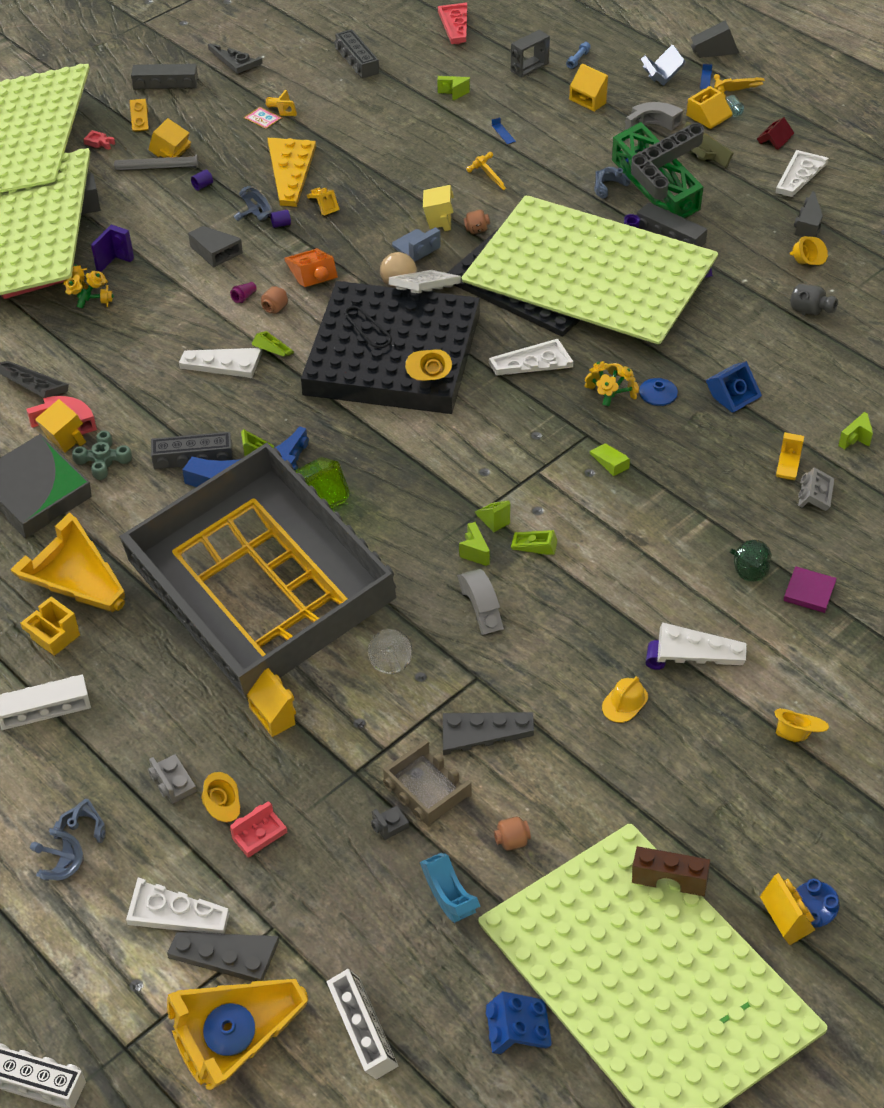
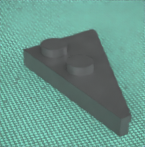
M208 44V50L236 74L263 64L261 57L254 59L250 58L248 53H242L230 48L226 51L222 50L220 45Z

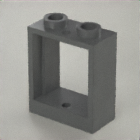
M537 30L511 43V72L522 78L549 64L550 36L541 30ZM534 46V56L523 61V52Z

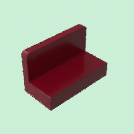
M785 117L773 122L757 140L760 144L770 140L775 149L778 150L791 138L794 131Z

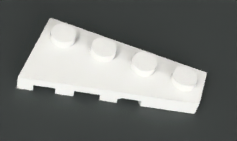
M796 150L776 187V193L793 197L828 164L829 158Z
M555 339L489 358V365L496 375L573 368V360L560 341Z
M262 349L187 350L183 352L179 361V367L186 370L252 378L262 355Z
M662 622L659 632L657 662L675 660V663H684L685 660L696 661L699 664H705L706 661H714L716 664L743 665L746 661V643Z
M138 877L126 921L127 925L225 934L229 909L202 899H192L188 897V894L182 892L175 893L169 891L165 886L159 884L152 885L146 883V880Z

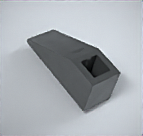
M812 191L809 198L806 197L804 207H801L799 217L795 219L794 227L796 228L795 235L817 237L820 232L823 215L814 191Z

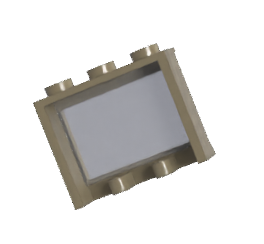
M424 740L383 769V783L387 790L393 791L398 796L402 805L408 806L413 811L415 817L420 822L423 821L428 827L465 798L472 796V783L467 780L461 784L459 782V772L455 768L448 771L444 767V758L441 754L433 757L429 753V742L427 740Z

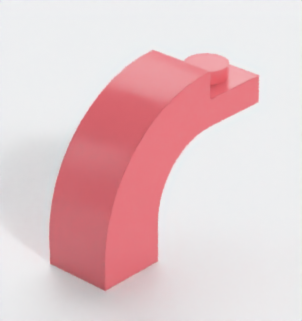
M73 397L43 398L44 404L26 409L30 425L33 428L39 426L35 419L60 399L79 416L83 424L77 429L82 435L97 430L91 409L84 402Z

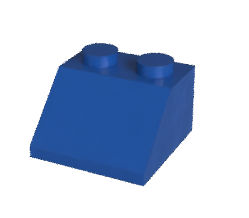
M747 361L734 364L705 380L713 398L730 412H735L762 396Z

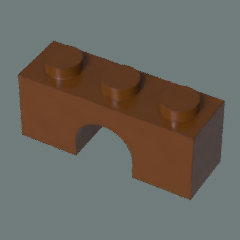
M637 846L632 865V883L656 887L659 879L669 878L680 884V892L705 897L710 859Z

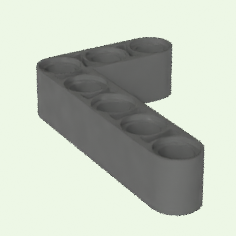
M693 123L632 157L631 174L652 197L658 200L667 197L669 181L658 168L700 146L703 142V125Z

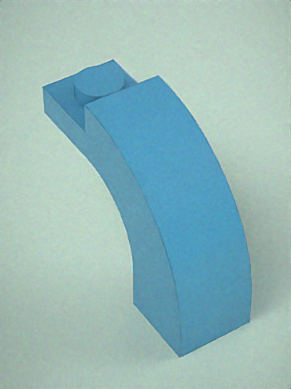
M439 853L420 862L434 897L452 922L455 923L476 913L475 909L481 907L478 898L468 894L460 884L447 854Z

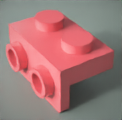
M269 801L257 806L248 815L238 818L230 826L233 841L248 858L288 833L287 827L273 812L272 804Z

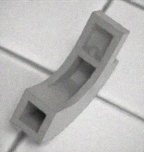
M648 102L632 107L631 115L626 117L625 130L642 122L644 125H661L672 131L682 124L683 110L677 106L662 102Z
M476 569L458 574L457 577L462 595H467L473 604L481 635L504 629L498 610L500 608L499 602L485 572L482 569Z

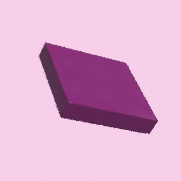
M795 566L783 601L825 613L837 578Z

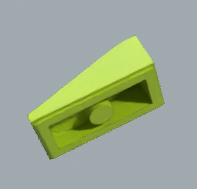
M267 331L257 333L252 341L253 346L283 357L294 354L291 348Z
M606 443L589 452L613 477L630 467V459Z
M554 530L515 532L511 549L554 555L557 537Z

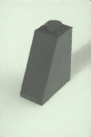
M726 20L691 37L693 42L691 48L694 53H698L699 58L739 53Z
M201 226L188 233L190 247L212 267H216L243 253L242 242L239 237L205 226Z

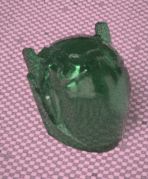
M748 540L737 550L731 548L729 553L734 556L735 570L742 579L758 581L765 575H768L772 553L763 541Z

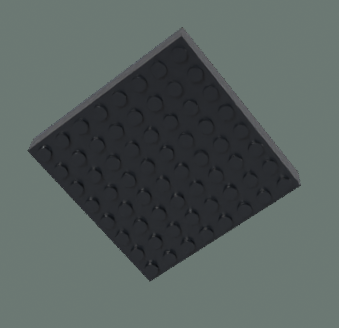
M336 281L301 376L302 395L452 414L480 316V298L427 291L412 293L410 289L399 290L393 287ZM351 306L361 308L391 335L392 342L390 345L384 348L372 347L347 319L344 311ZM350 309L347 312L349 317L373 344L384 345L389 341V337L359 310ZM442 350L451 358L452 368L449 374L437 380H415L410 377L405 368L408 356L417 351Z

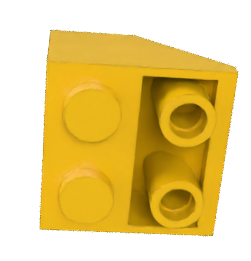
M581 64L570 85L569 100L595 112L606 104L608 75L585 64Z
M711 86L688 99L686 116L707 128L712 129L733 115L723 93Z
M269 668L265 669L248 692L247 697L251 711L268 733L274 737L295 725L294 715H296V711L293 706L294 696L292 692L283 687L282 681L277 674L274 675Z
M779 873L774 875L760 895V898L783 938L789 945H792L815 931L811 923L815 919L803 903L802 897L789 878L784 880Z

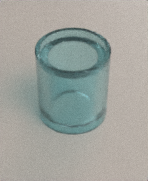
M735 95L728 96L726 101L733 113L732 116L741 115L744 111V105Z

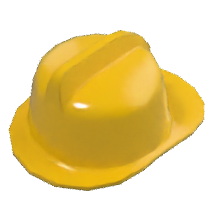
M803 236L795 243L790 255L794 256L797 263L802 265H821L826 262L828 251L820 238Z
M442 350L417 351L408 356L405 368L410 377L415 380H437L449 374L452 368V361L450 356Z
M636 676L634 679L623 678L617 682L614 689L602 703V711L607 719L616 723L630 721L646 704L648 693L640 683L639 677Z
M781 708L776 709L774 712L778 718L776 735L789 741L800 742L807 739L812 732H824L829 729L828 723L818 717Z
M214 772L208 775L203 785L201 797L203 805L209 814L218 821L232 822L236 820L240 814L238 787L234 779L222 772Z

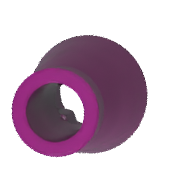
M253 282L234 286L230 291V296L235 303H243L257 291V287Z

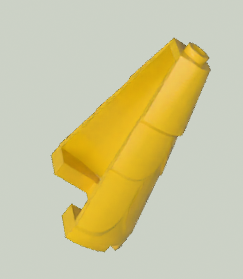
M70 512L55 526L57 537L33 560L25 555L10 569L16 577L23 581L75 598L80 603L110 612L119 611L125 604V593L109 564L104 562L93 541L89 539L77 518Z
M296 979L252 981L251 984L220 985L213 988L178 990L168 994L167 1010L169 1019H174L175 1021L173 1026L175 1030L172 1033L187 1068L200 1085L206 1083V1089L212 1090L224 1084L248 1059H252L272 1037H277L306 1007L308 995L304 987H300ZM229 1003L241 1005L251 1013L255 1021V1035L251 1044L237 1055L222 1056L216 1054L207 1046L204 1040L203 1027L206 1018L215 1008ZM226 1023L223 1027V1030H230L232 1028V1024Z

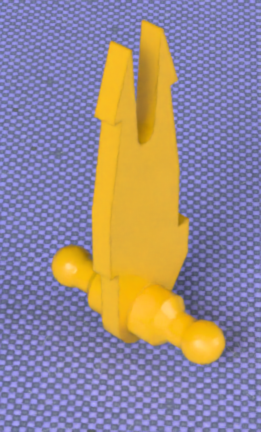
M715 74L714 79L716 82L714 88L722 92L726 98L725 91L758 87L763 85L762 81L765 80L764 78L755 77L734 80L730 78L722 81L720 80V75Z
M488 152L485 156H477L472 165L466 168V171L470 173L474 169L481 167L502 190L506 189L502 180L486 164L487 160L493 157L492 152Z

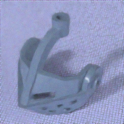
M609 166L596 171L594 191L600 198L605 199L608 196V189L602 182L616 181L624 186H628L631 181L623 174L622 168Z
M253 186L241 189L239 195L244 199L249 210L243 213L238 212L234 215V218L239 221L248 214L253 213L260 222L266 220L270 213H272V207L266 197ZM252 198L258 203L257 205L251 201Z
M84 799L77 806L62 814L59 821H56L54 828L64 829L67 824L70 829L75 830L79 826L77 822L79 816L91 817L96 821L94 838H97L98 843H102L105 838L104 822L89 799Z
M55 827L50 828L49 832L52 836L62 838V851L45 847L38 842H32L30 845V849L36 853L43 851L61 856L55 868L52 870L39 869V872H37L36 876L47 881H58L70 877L79 869L84 861L79 841L68 832L63 831V829Z

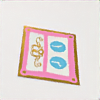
M258 107L243 118L266 129L282 117L262 107Z

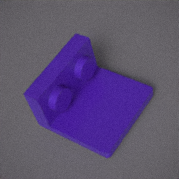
M111 224L91 244L96 271L102 272L115 258L128 262L134 259L130 233L127 229Z

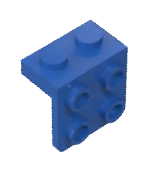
M502 991L486 1005L492 1053L502 1054L514 1043L545 1049L551 1046L552 1041L546 1004L542 999Z

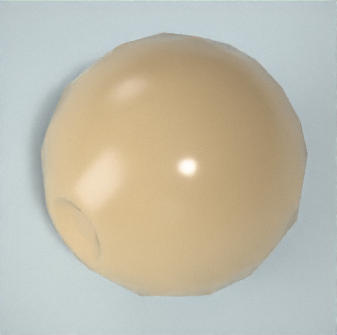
M402 252L389 254L383 259L380 266V275L383 282L388 287L396 288V286L389 285V277L417 272L414 260L408 254Z

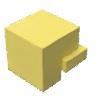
M451 185L423 190V210L430 229L443 227L444 231L451 230V213H453L451 198H454Z

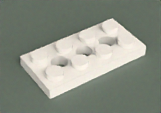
M435 270L389 277V285H394L399 290L411 289L412 293H422V290L432 291V288L443 289V286L453 287L454 284L461 282V276Z

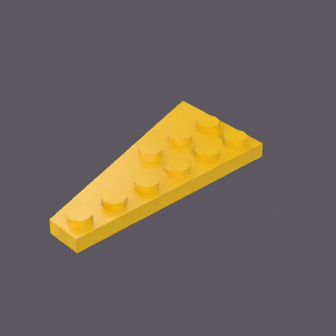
M267 137L280 206L297 207L316 149V141Z

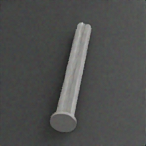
M197 154L188 157L114 161L115 170L199 167Z

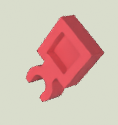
M94 130L83 139L84 145L94 148L103 146L105 149L110 150V144L115 145L113 137H107L106 134Z

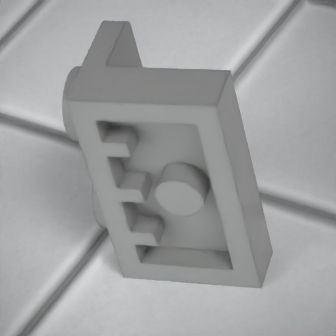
M814 467L801 478L800 483L802 485L798 494V506L803 508L809 502L826 511L831 505L834 478Z
M176 754L158 763L154 757L149 759L151 767L148 768V772L152 780L159 782L158 788L163 797L167 796L172 804L197 792L194 782Z

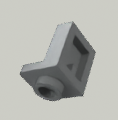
M398 806L381 814L377 809L372 811V828L377 834L380 833L384 840L409 828V822Z

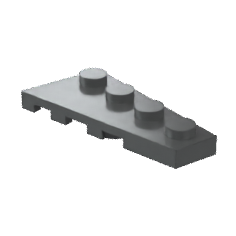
M10 361L0 362V374L9 378L43 398L53 395L58 396L60 393L68 391L69 384Z
M533 712L443 713V755L451 754V751L459 749L462 751L471 750L472 746L482 744L484 746L493 745L494 742L500 740L508 742L534 736Z
M176 932L167 955L169 959L248 981H263L279 943V936Z

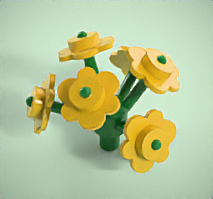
M601 361L593 364V368L589 369L591 373L586 376L584 386L593 389L597 385L598 393L604 395L602 405L610 406L611 399L615 397V394L628 391L631 398L637 399L639 386L635 382L636 379L633 377V371L630 368L623 367L618 363L607 364ZM603 370H607L613 376L609 377V375L603 374ZM616 376H620V379L616 383ZM626 379L628 381L627 388L618 389L622 381Z

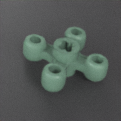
M100 431L97 434V443L92 446V450H86L85 447L78 446L72 451L73 461L78 465H83L87 461L95 462L92 464L91 471L93 477L97 480H103L107 477V467L112 464L113 460L121 464H127L132 460V452L128 446L122 445L117 449L110 448L113 440L112 435L108 431Z

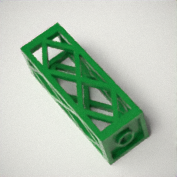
M642 122L614 136L612 161L619 168L623 169V173L652 204L682 218H687L701 210L704 187L677 159L671 161L674 165L669 162L658 168L669 181L668 194L663 199L665 203L652 197L631 174L632 157L650 147L649 144L654 145L659 142ZM628 138L630 139V148L623 142ZM634 139L638 140L637 146H634ZM675 172L681 173L682 184ZM670 191L675 192V193H678V194H677L676 196H674Z

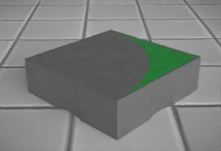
M42 434L37 435L0 458V511L25 539L48 525L57 516L72 510L92 497L90 482Z

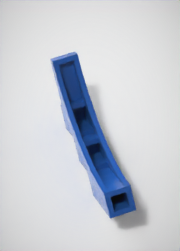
M299 426L288 439L274 447L280 452L284 461L288 460L296 473H298L296 461H298L300 453L309 443L306 428ZM191 457L182 469L185 484L198 487L239 460L218 461Z

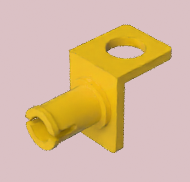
M284 90L279 98H266V106L268 108L277 107L280 116L297 115L294 102L290 101L287 90ZM289 106L292 109L291 112L286 111Z

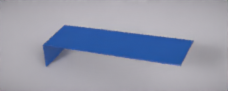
M703 64L700 89L710 86L711 64Z
M500 117L492 119V127L507 144L516 142L501 124Z

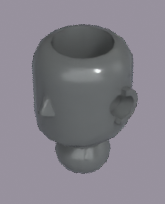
M799 283L791 295V307L795 311L801 312L804 316L806 314L817 316L822 310H825L827 313H834L838 306V299L835 296L826 297L825 290L816 285Z

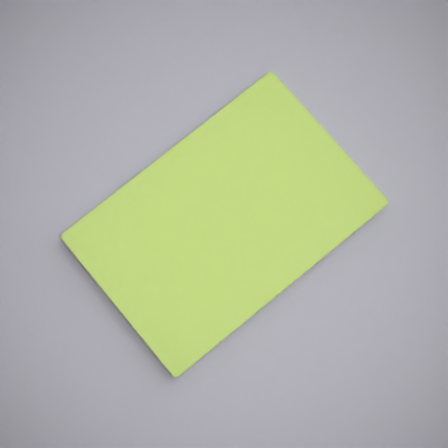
M89 64L63 67L59 70H49L40 74L34 73L31 76H20L16 79H6L0 82V193L56 181L90 69Z
M89 148L64 153L55 182L0 193V295L72 277L91 153Z
M524 196L464 273L462 282L651 343L661 344L717 259L718 252L532 196Z
M632 824L625 825L479 917L478 923L634 1108H723L827 1032L825 1022L702 896L680 892V884L669 878L659 879L656 887L632 883V865L636 847L656 849ZM748 1002L750 1007L743 1010L740 1006ZM724 1016H729L730 1020L723 1023L720 1021Z

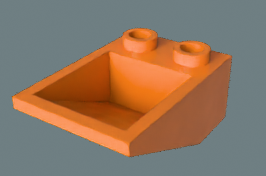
M317 248L284 258L294 277L303 287L338 278L333 256Z

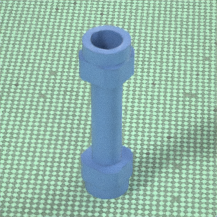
M588 42L582 43L579 46V51L574 56L569 57L566 62L569 69L575 68L583 54L586 55L589 52L591 46Z

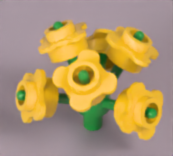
M75 264L72 277L66 279L63 283L66 286V294H77L79 298L77 307L84 308L86 300L89 301L90 298H100L101 304H106L109 307V302H112L114 295L112 291H109L108 285H106V289L100 290V294H91L93 288H101L108 283L105 275L99 271H91V273L86 274L87 283H85L84 270H87V268L82 269L81 265L77 266Z

